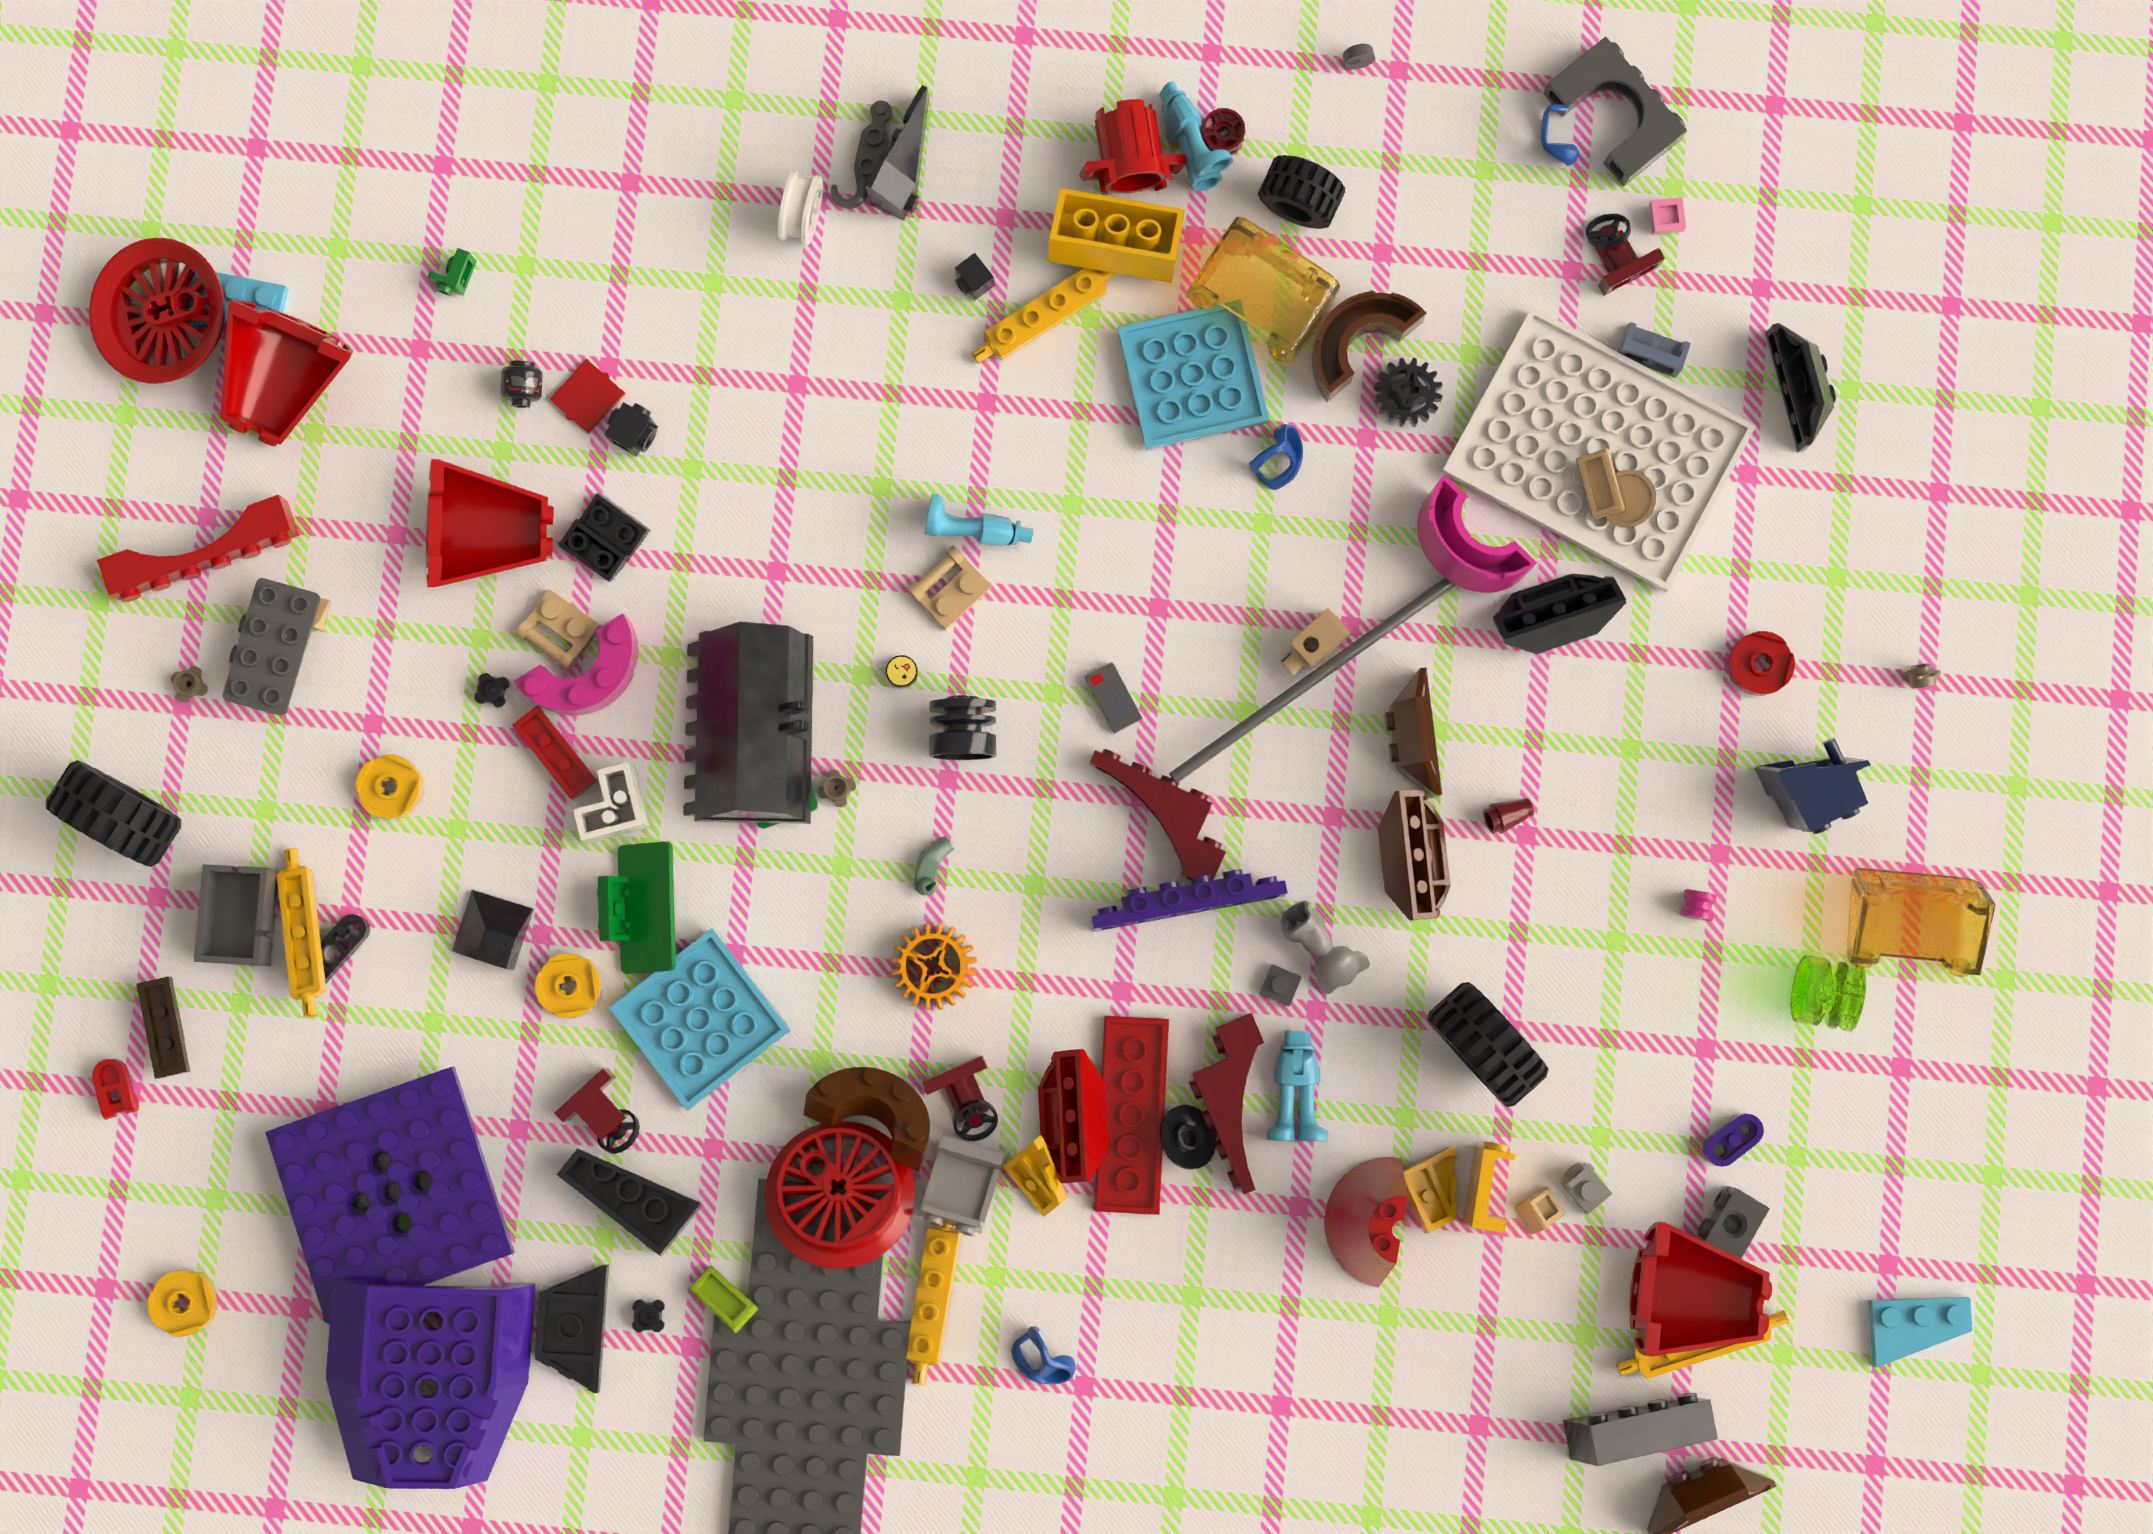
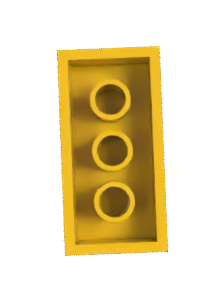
M1060 188L1049 237L1048 262L1172 283L1185 209Z

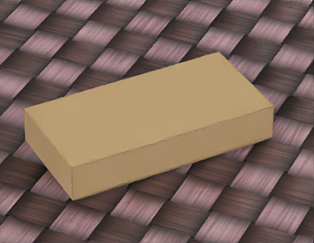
M1603 449L1576 458L1592 519L1597 520L1625 511L1609 449Z

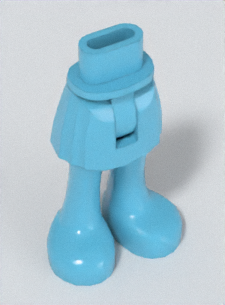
M1174 81L1168 82L1162 88L1159 96L1163 102V120L1169 141L1171 143L1178 142L1182 154L1187 157L1185 166L1188 172V180L1193 190L1206 191L1220 183L1222 180L1220 171L1232 164V156L1227 150L1218 149L1210 151L1207 148L1200 133L1201 117L1190 99L1186 97V93L1178 90Z
M932 494L924 535L975 536L979 544L1016 545L1017 541L1031 543L1033 529L1020 526V521L1018 520L1014 523L1007 517L982 513L981 517L975 518L952 516L945 512L942 497Z
M1285 1031V1046H1280L1282 1051L1277 1061L1274 1082L1280 1086L1279 1116L1275 1126L1267 1130V1140L1295 1141L1293 1123L1295 1087H1299L1300 1125L1298 1141H1328L1327 1130L1318 1126L1314 1114L1315 1084L1321 1081L1318 1062L1313 1051L1315 1048L1310 1046L1311 1032Z

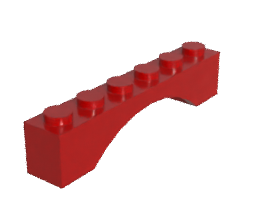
M275 495L248 505L240 519L227 533L213 543L196 551L175 556H154L126 549L98 559L97 562L108 595L120 601L122 600V602H130L140 598V593L148 590L161 591L171 586L170 582L181 578L182 580L195 579L201 575V571L212 568L216 570L231 565V560L240 557L248 559L258 556L264 548L286 546L291 543L292 538L300 535L288 501L280 495Z

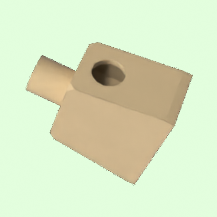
M1327 608L1290 642L1295 649L1284 657L1281 662L1293 675L1307 663L1314 667L1346 640L1351 633L1334 613ZM1311 639H1317L1319 647L1312 653L1308 652L1306 644Z

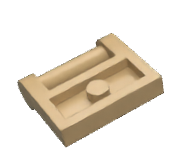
M953 545L946 551L947 555L916 584L913 582L906 588L946 631L992 588V585ZM957 564L962 571L930 600L925 592Z
M548 589L528 618L518 627L515 635L523 641L527 639L560 662L559 666L569 671L596 636L595 630L600 628L601 625ZM539 622L543 623L573 644L572 648L566 652L536 631L535 628Z

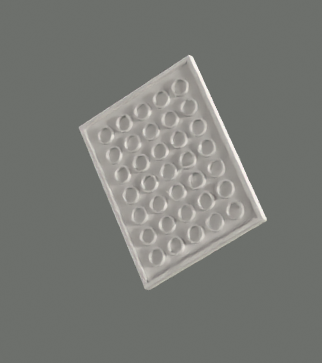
M1531 307L1445 464L1442 473L1666 593L1756 425L1542 311ZM1603 449H1609L1615 473L1623 470H1635L1646 475L1653 483L1656 491V505L1650 517L1634 527L1614 525L1606 517L1593 520L1576 458Z

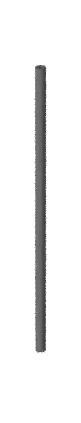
M1446 578L1442 579L1169 773L1171 779L1177 784L1456 585Z

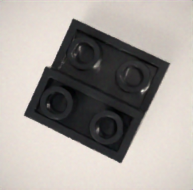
M596 493L581 518L574 520L559 546L605 580L611 582L633 556L651 529L601 493Z

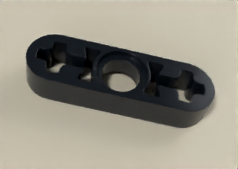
M353 914L344 916L321 941L323 966L328 968L327 972L324 970L326 984L368 938L370 925L364 917ZM359 922L360 925L357 929L360 932V934L358 936L350 935L344 941L350 944V946L347 948V946L342 941L336 939V936L338 935L341 938H345V936L350 932L349 927H347V925L349 923L356 924ZM331 944H335L340 950L339 959L333 963L327 962L324 958V950Z

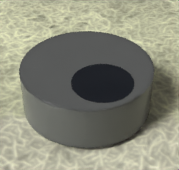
M1365 43L1349 47L1342 55L1347 69L1364 68L1375 61L1373 47Z

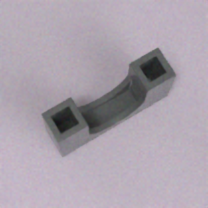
M1605 36L1550 80L1543 94L1552 104H1562L1570 107V110L1559 111L1562 116H1565L1588 96L1600 91L1617 92L1625 96L1633 104L1638 116L1637 131L1611 151L1603 163L1624 187L1679 143L1687 129L1683 119L1677 113H1672L1664 104L1665 101L1662 95L1656 89H1651L1644 81L1642 72L1636 66H1631L1628 63L1619 45L1615 42L1611 43Z

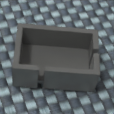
M203 864L194 962L270 967L273 938L267 937V931H274L278 886L276 874L279 873V870L262 867Z

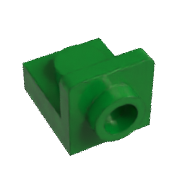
M457 248L455 255L451 256L446 266L447 276L429 271L427 278L435 285L434 289L442 294L452 296L454 292L464 296L477 261L470 252Z

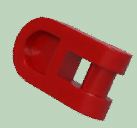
M104 1059L98 1062L92 1072V1078L102 1117L108 1120L115 1118L117 1113L125 1111L129 1114L138 1111L139 1102L133 1091L126 1064L118 1059ZM119 1090L121 1099L113 1101L110 1092Z

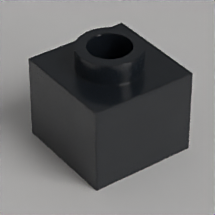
M973 253L955 267L957 279L954 281L965 296L970 293L975 301L995 286L994 276L976 253Z

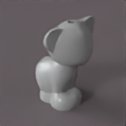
M1307 901L1296 903L1283 913L1280 923L1284 936L1292 942H1301L1308 952L1319 957L1314 971L1317 976L1318 988L1323 993L1331 994L1337 987L1349 985L1359 972L1369 968V959L1363 953L1352 951L1346 946L1333 947L1322 916L1315 909L1311 908Z

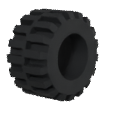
M1279 155L1273 159L1260 187L1258 196L1261 202L1279 217L1303 227L1324 229L1330 226L1346 188L1332 172L1315 162L1297 156Z

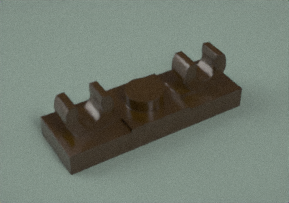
M168 976L137 983L154 1078L161 1079L190 1072L172 977Z

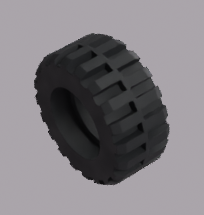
M79 760L69 763L46 799V809L58 817V819L107 848L147 867H152L160 862L181 828V819L173 814V812L132 787Z
M1461 983L1429 1011L1427 1020L1436 1032L1504 1106H1515L1547 1077L1549 1069L1544 1061L1506 1017L1472 983Z

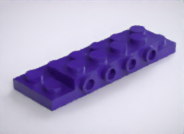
M1242 869L1223 872V879L1211 881L1210 875L1191 878L1192 884L1179 886L1178 881L1159 884L1160 890L1147 892L1146 887L1127 890L1128 896L1121 898L1122 911H1117L1116 906L1097 909L1098 915L1092 916L1094 932L1283 897L1288 893L1286 881H1277V876L1257 879L1255 881L1256 886H1253L1251 873L1243 875Z

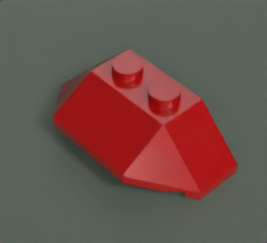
M1084 1049L1057 1051L1053 1053L1052 1061L1038 1086L1040 1135L1045 1140L1058 1173L1057 1179L1060 1183L1089 1182L1092 1180L1109 1148L1105 1082Z

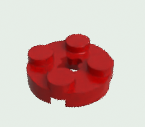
M1757 631L1746 635L1733 646L1728 659L1730 679L1741 690L1751 695L1765 696L1773 694L1789 683L1794 674L1795 658L1793 652H1790L1789 647L1786 645L1787 642L1775 633ZM1760 655L1765 656V662L1770 664L1769 669L1764 668L1762 672L1758 671L1757 666L1754 665V660L1759 659Z

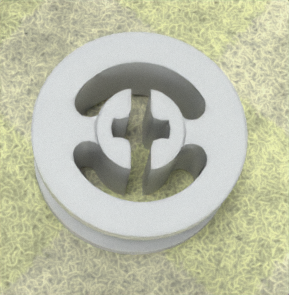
M791 171L784 188L779 210V239L786 240L790 236L801 239L803 245L810 244L816 230L823 196L822 176L816 175L813 179L801 177L799 171Z

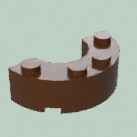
M1375 291L1359 293L1338 304L1322 323L1312 354L1314 380L1326 402L1349 385L1353 379L1354 371L1348 363L1347 348L1355 338L1365 333L1379 332L1391 336L1399 343L1423 323L1427 312L1411 299L1393 292L1391 294L1375 293Z
M852 1067L838 1070L825 1076L806 1094L803 1115L829 1128H834L839 1121L850 1116L864 1115L877 1119L887 1127L892 1136L893 1143L890 1154L892 1159L917 1172L920 1171L929 1140L930 1120L922 1098L905 1080L895 1074L877 1068Z

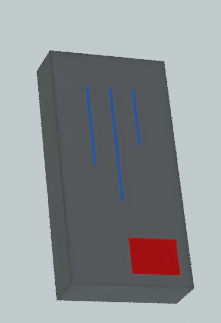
M1113 662L1084 677L1114 734L1142 720V716Z

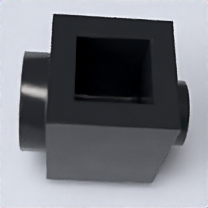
M623 402L619 409L615 408L608 419L609 427L604 435L609 442L637 457L640 451L644 453L649 449L655 439L658 426L649 417L651 414L649 410L637 403H634L631 407Z

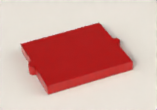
M586 359L553 394L550 400L566 414L567 420H573L589 434L626 393L609 379L610 375L607 372L602 373Z

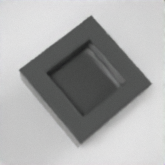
M1271 964L1259 994L1289 1007L1302 977Z

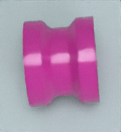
M1685 889L1684 898L1686 903L1681 908L1680 915L1697 920L1713 921L1714 914L1711 912L1712 904L1716 902L1717 895Z

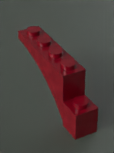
M1103 749L1102 753L1095 750L1090 760V765L1128 788L1158 820L1170 839L1182 867L1180 876L1191 881V878L1210 875L1211 881L1214 880L1226 851L1220 849L1222 844L1206 836L1203 841L1197 839L1213 804L1207 801L1209 796L1191 788L1190 792L1178 788L1179 782L1176 784L1170 777L1162 775L1160 779L1149 775L1150 769L1139 763L1132 762L1131 766L1120 762L1121 756L1110 750Z
M1252 1013L1214 1028L1216 1035L1212 1036V1040L1218 1054L1225 1052L1227 1058L1191 1073L1194 1080L1189 1081L1195 1099L1202 1098L1207 1109L1201 1113L1208 1130L1215 1128L1219 1140L1214 1142L1221 1160L1227 1158L1232 1168L1231 1171L1227 1172L1234 1191L1240 1188L1243 1195L1256 1190L1248 1169L1243 1145V1096L1254 1054L1258 1045L1264 1043Z

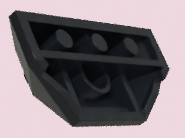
M1776 323L1765 334L1798 453L1806 450L1815 440L1834 408L1836 395L1833 386L1828 384L1826 377L1828 370L1827 361L1823 354L1820 355L1818 346L1784 325Z
M1569 574L1512 593L1499 612L1493 616V622L1504 644L1539 654L1598 634L1626 604V598L1614 577L1605 576L1601 578L1594 575Z

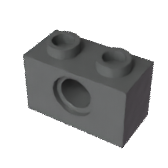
M1728 1186L1726 1191L1722 1189L1716 1196L1713 1206L1716 1208L1710 1219L1706 1217L1697 1230V1235H1699L1698 1239L1742 1259L1770 1208L1741 1190ZM1733 1215L1736 1218L1737 1226L1732 1232L1727 1233L1723 1222L1727 1216Z

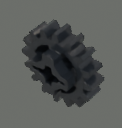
M1402 357L1399 359L1397 367L1391 362L1387 364L1388 373L1380 371L1378 378L1382 382L1375 383L1373 390L1380 393L1375 395L1373 400L1374 403H1382L1378 411L1379 414L1389 413L1387 422L1390 423L1397 418L1399 419V427H1403L1405 422L1410 420L1412 427H1416L1418 418L1426 423L1430 418L1428 412L1436 413L1438 407L1433 402H1441L1443 395L1436 393V391L1440 390L1443 385L1442 382H1434L1438 374L1437 371L1430 373L1426 371L1429 363L1425 362L1419 367L1417 366L1416 358L1413 357L1410 364H1406ZM1405 373V377L1401 380L1390 382L1395 376ZM1417 377H1420L1426 386H1423ZM1410 381L1409 388H1411L1412 396L1406 404L1404 389ZM1389 399H1393L1395 401V403L1398 406V409L1390 402ZM1423 403H1426L1419 410L1411 412V408L1416 404L1423 405Z

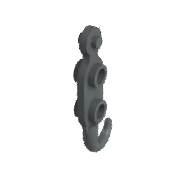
M879 100L872 104L870 114L873 121L861 133L854 162L857 185L855 195L850 199H844L839 196L837 185L833 184L831 187V195L834 202L842 208L853 209L864 203L868 196L865 185L882 151H887L889 135L884 125L891 119L892 109L886 101Z

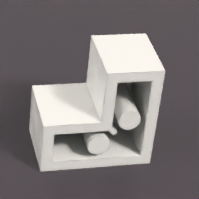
M629 762L598 769L597 774L604 801L573 809L580 841L587 844L650 827L635 767Z

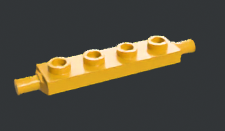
M1088 268L1081 269L984 331L987 343L971 352L972 356L978 364L993 354L999 359L1004 360L1107 294L1105 282L1116 276L1117 273L1098 272Z
M289 848V850H284L286 868L276 874L290 997L302 1000L303 1018H313L318 1015L315 998L326 992L312 869L306 866H299L298 849Z
M943 1223L942 1227L934 1226L927 1228L906 1357V1359L916 1364L912 1383L918 1385H926L928 1366L940 1364L962 1235L956 1232L952 1225Z
M1785 1310L1768 1315V1331L1764 1334V1340L1653 1357L1640 1354L1636 1347L1633 1346L1634 1358L1617 1362L1616 1368L1619 1369L1617 1371L1620 1377L1639 1371L1645 1379H1649L1771 1340V1328L1789 1324V1319L1786 1318L1787 1313Z

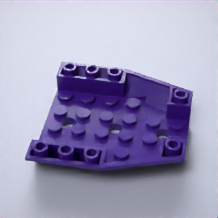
M333 1278L326 1382L353 1480L390 1489H456L488 1480L529 1381L536 1284L502 1283V1287L367 1284V1279ZM438 1312L443 1317L442 1324L435 1329L427 1328L423 1323V1318L427 1313ZM427 1378L435 1380L438 1384L437 1391L432 1395L421 1394L418 1390V1385L422 1380ZM422 1445L429 1446L433 1451L432 1457L426 1462L417 1461L413 1456V1452L417 1447Z

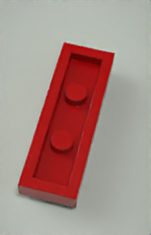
M535 706L512 724L571 800L576 799L598 781L540 706Z

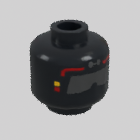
M510 361V366L504 367L501 371V396L511 401L512 407L530 408L531 402H536L542 397V371L535 367L534 362Z

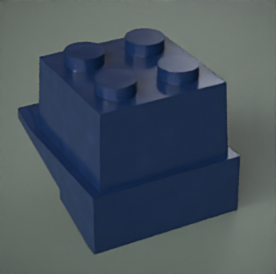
M1831 738L1823 742L1829 759L1794 764L1793 760L1759 765L1754 769L1766 794L1773 796L1789 828L1818 834L1831 828L1830 822L1840 817L1842 820L1854 817L1861 812L1860 807L1868 804L1856 772L1871 766L1869 760L1844 757L1836 739Z

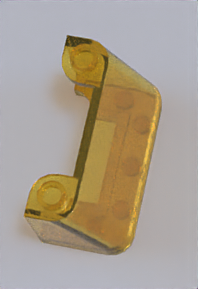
M1236 217L1188 288L1186 297L1190 299L1193 305L1200 309H1212L1216 304L1221 305L1269 337L1267 346L1270 355L1278 361H1284L1291 365L1330 311L1340 290V285L1337 279L1329 272L1253 222L1243 217Z
M1869 868L1855 869L1852 875L1847 958L1851 964L1860 968H1870L1872 965L1879 963L1880 956L1939 961L1954 976L1980 975L1996 904L1985 887L1980 882L1970 878Z

